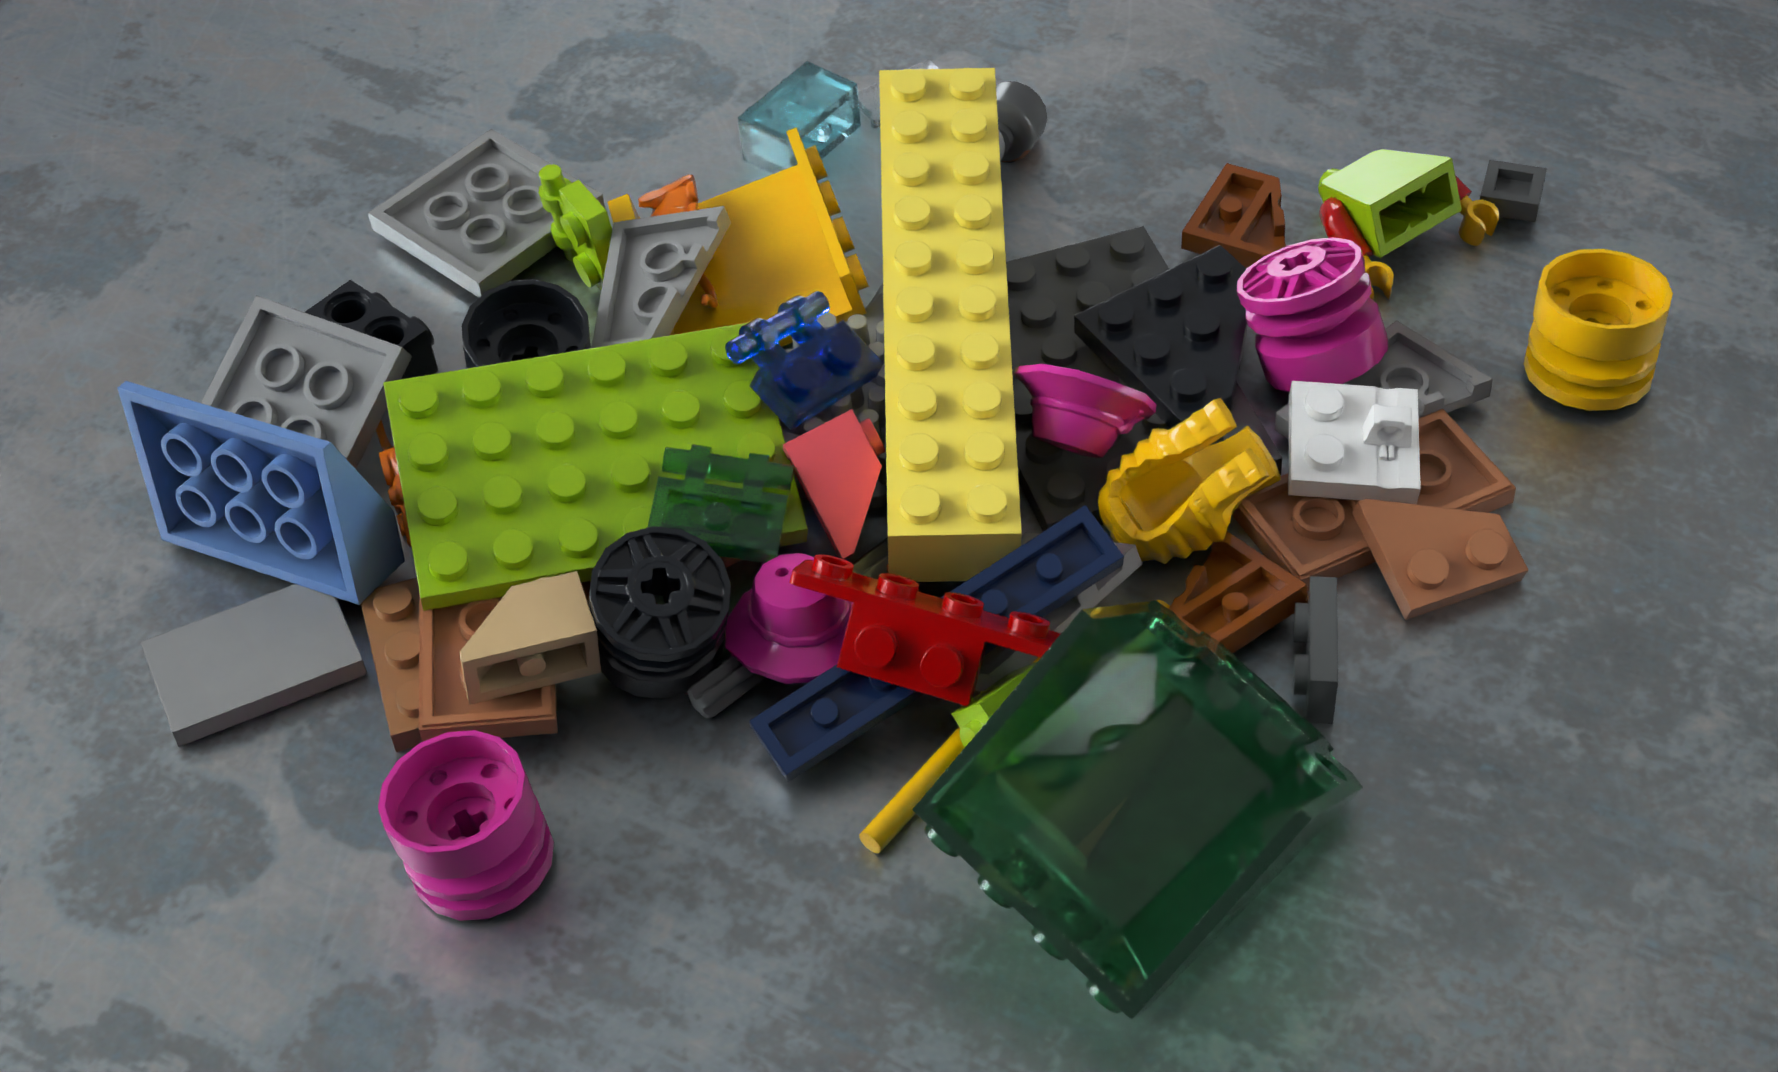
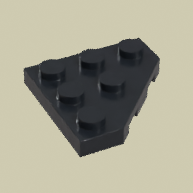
M1221 245L1216 246L1074 315V333L1128 387L1146 393L1157 404L1155 413L1170 428L1181 423L1194 412L1204 408L1208 403L1218 398L1223 400L1231 412L1238 370H1240L1247 336L1246 309L1241 305L1237 294V280L1246 268Z

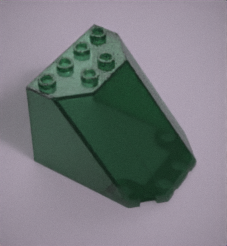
M1153 600L1082 609L912 810L927 824L924 832L936 847L949 856L958 857L960 855L980 875L977 878V882L989 898L1004 908L1010 909L1014 907L1034 926L1031 934L1042 949L1058 960L1065 961L1068 959L1088 978L1086 982L1088 991L1103 1007L1116 1014L1123 1012L1132 1020L1155 1002L1358 794L1363 786L1350 770L1332 756L1331 752L1334 748L1324 735L1295 711L1289 703L1260 677L1247 668L1222 643L1203 631L1200 634L1195 632L1178 618L1174 612Z

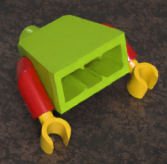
M1386 149L1376 150L1341 170L1335 168L1328 169L1321 176L1318 185V192L1323 201L1319 215L1327 237L1351 240L1361 247L1365 260V272L1369 274L1371 280L1372 294L1370 298L1372 300L1374 299L1372 286L1379 287L1386 298H1390L1394 277L1392 269L1387 264L1371 261L1370 257L1372 255L1381 258L1458 212L1463 215L1458 232L1460 238L1472 246H1478L1482 243L1485 233L1490 236L1493 235L1499 220V212L1495 204L1486 200L1472 201L1468 197L1472 191L1455 175L1453 160L1446 156Z

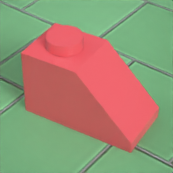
M851 409L783 444V451L788 460H790L792 470L837 557L844 560L852 557L855 553L882 467L877 456L886 452L871 420L867 418L859 422Z

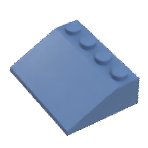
M125 381L117 387L161 540L358 605L405 562L394 510L331 442Z

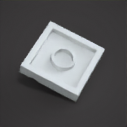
M1292 381L1289 393L1288 495L1349 500L1374 499L1417 504L1421 490L1418 389H1383L1376 386Z

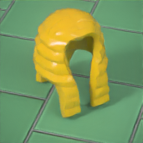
M1218 398L1169 430L1152 429L1148 439L1138 441L1134 453L1121 455L1119 468L1108 471L1107 482L1099 491V515L1103 525L1110 531L1112 540L1116 543L1136 545L1142 562L1156 560L1166 564L1172 557L1186 559L1193 551L1207 550L1213 542L1224 541L1231 516L1244 498L1281 480L1276 462L1261 438L1248 425L1226 440L1212 444L1237 427L1231 412L1223 400Z

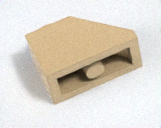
M577 571L554 577H543L532 582L510 587L459 652L469 705L601 673L597 629Z

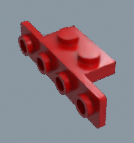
M815 555L814 561L804 560L792 570L790 584L853 602L837 668L964 706H968L973 699L987 643L1042 659L1053 660L1060 649L1063 634L1049 630L1050 622L1042 617L1014 611L1007 618L983 611L984 603L981 600L965 594L947 592L942 599L918 592L919 584L916 581L900 575L882 573L878 579L853 572L854 564L835 556Z

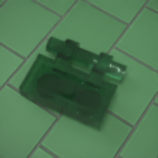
M692 444L691 450L666 447L663 456L662 472L685 475V479L680 480L658 476L648 527L657 526L682 529L706 541L718 556L766 563L779 556L788 495L765 492V488L791 491L794 465L769 462L770 455L750 453L748 459L713 454L712 447ZM708 479L741 483L743 484V489L707 484Z

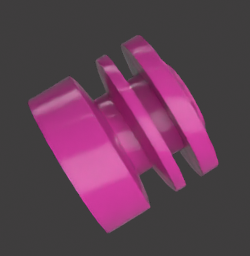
M1334 237L1311 239L1283 247L1262 257L1249 266L1237 280V294L1241 305L1246 309L1245 318L1247 324L1257 333L1255 335V348L1265 379L1275 389L1290 392L1292 381L1343 384L1366 373L1378 364L1388 351V336L1378 304L1370 298L1372 294L1371 280L1369 274L1365 272L1361 247L1351 240Z
M476 730L446 732L421 742L397 760L382 783L378 810L384 829L397 855L403 860L406 873L412 880L419 898L437 914L464 921L489 919L516 908L539 888L552 866L554 840L547 821L534 795L517 751L498 736Z

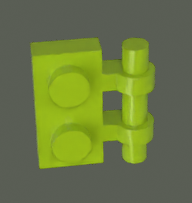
M546 165L539 171L542 185L539 187L538 193L544 209L550 212L553 218L550 230L557 247L563 249L565 258L574 263L583 282L589 288L596 285L602 290L612 235V227L607 210L579 179L571 183V181L563 177L562 170L558 165Z

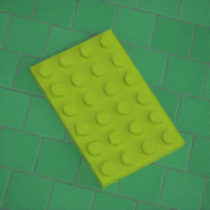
M753 322L383 382L423 611L503 597L511 586L575 571L578 572L581 582L591 581L592 570L605 548L626 533L652 526L682 529L706 541L719 557L807 542L808 527L791 463L783 451L785 440Z

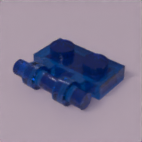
M815 291L806 297L797 295L790 298L779 306L777 314L766 320L756 318L740 328L739 336L727 342L725 346L727 356L733 363L741 364L751 358L761 368L756 372L750 387L790 430L876 378L884 364L844 320L827 330L817 321V318L826 314L830 308L827 297L819 291ZM790 335L800 346L787 353L778 344V341Z

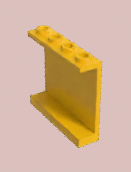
M797 127L786 131L798 163L797 165L698 203L699 210L725 206L731 220V224L716 249L713 259L710 260L704 271V274L715 289L718 306L710 308L708 305H701V296L705 292L698 283L670 335L753 322L761 353L764 354L792 343V333L796 328L806 327L811 330L812 334L817 332V318L823 313L833 314L836 317L837 325L846 322L854 314H867L859 290L869 287L857 254L845 256L846 252L855 249L843 217L841 216L833 220L831 216L841 213L829 180L818 183V180L828 176L816 145L805 149ZM629 194L607 201L613 224L614 222L640 219Z

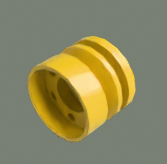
M1582 249L1557 256L1543 268L1538 284L1533 310L1534 320L1529 332L1528 346L1523 363L1528 380L1543 395L1569 407L1588 411L1617 410L1637 403L1650 391L1661 347L1660 342L1662 341L1673 296L1667 278L1651 263L1629 253L1608 249Z

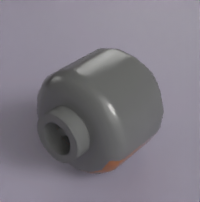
M1003 81L996 84L998 129L1005 142V152L1001 162L1012 163L1023 159L1033 149L1045 130L1047 112L1040 96L1029 86L1016 81Z

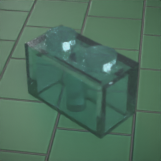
M806 61L738 117L743 160L771 174L797 165L796 157L786 131L796 127L805 149L816 145L822 160L861 127L857 83Z

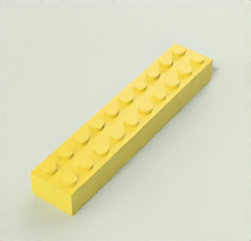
M995 68L879 70L889 574L900 575L916 582L967 581L1019 548L1022 538Z

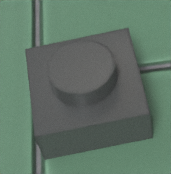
M1489 160L1480 200H1486L1495 204L1501 218L1536 222L1547 168Z

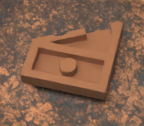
M1374 499L1358 501L1352 512L1405 620L1519 582L1528 572V568L1500 514Z

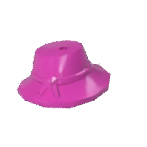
M1047 364L1018 366L1013 373V376L1026 387L1032 396L1030 399V405L1032 406V436L1040 441L1082 456L1103 458L1119 434H1128L1136 423L1149 419L1156 411L1157 404L1146 393L1080 370Z
M803 553L779 555L764 563L754 577L752 589L742 595L727 618L725 648L750 672L784 684L808 683L838 664L853 602L789 583L792 570L804 560L814 561L813 556Z

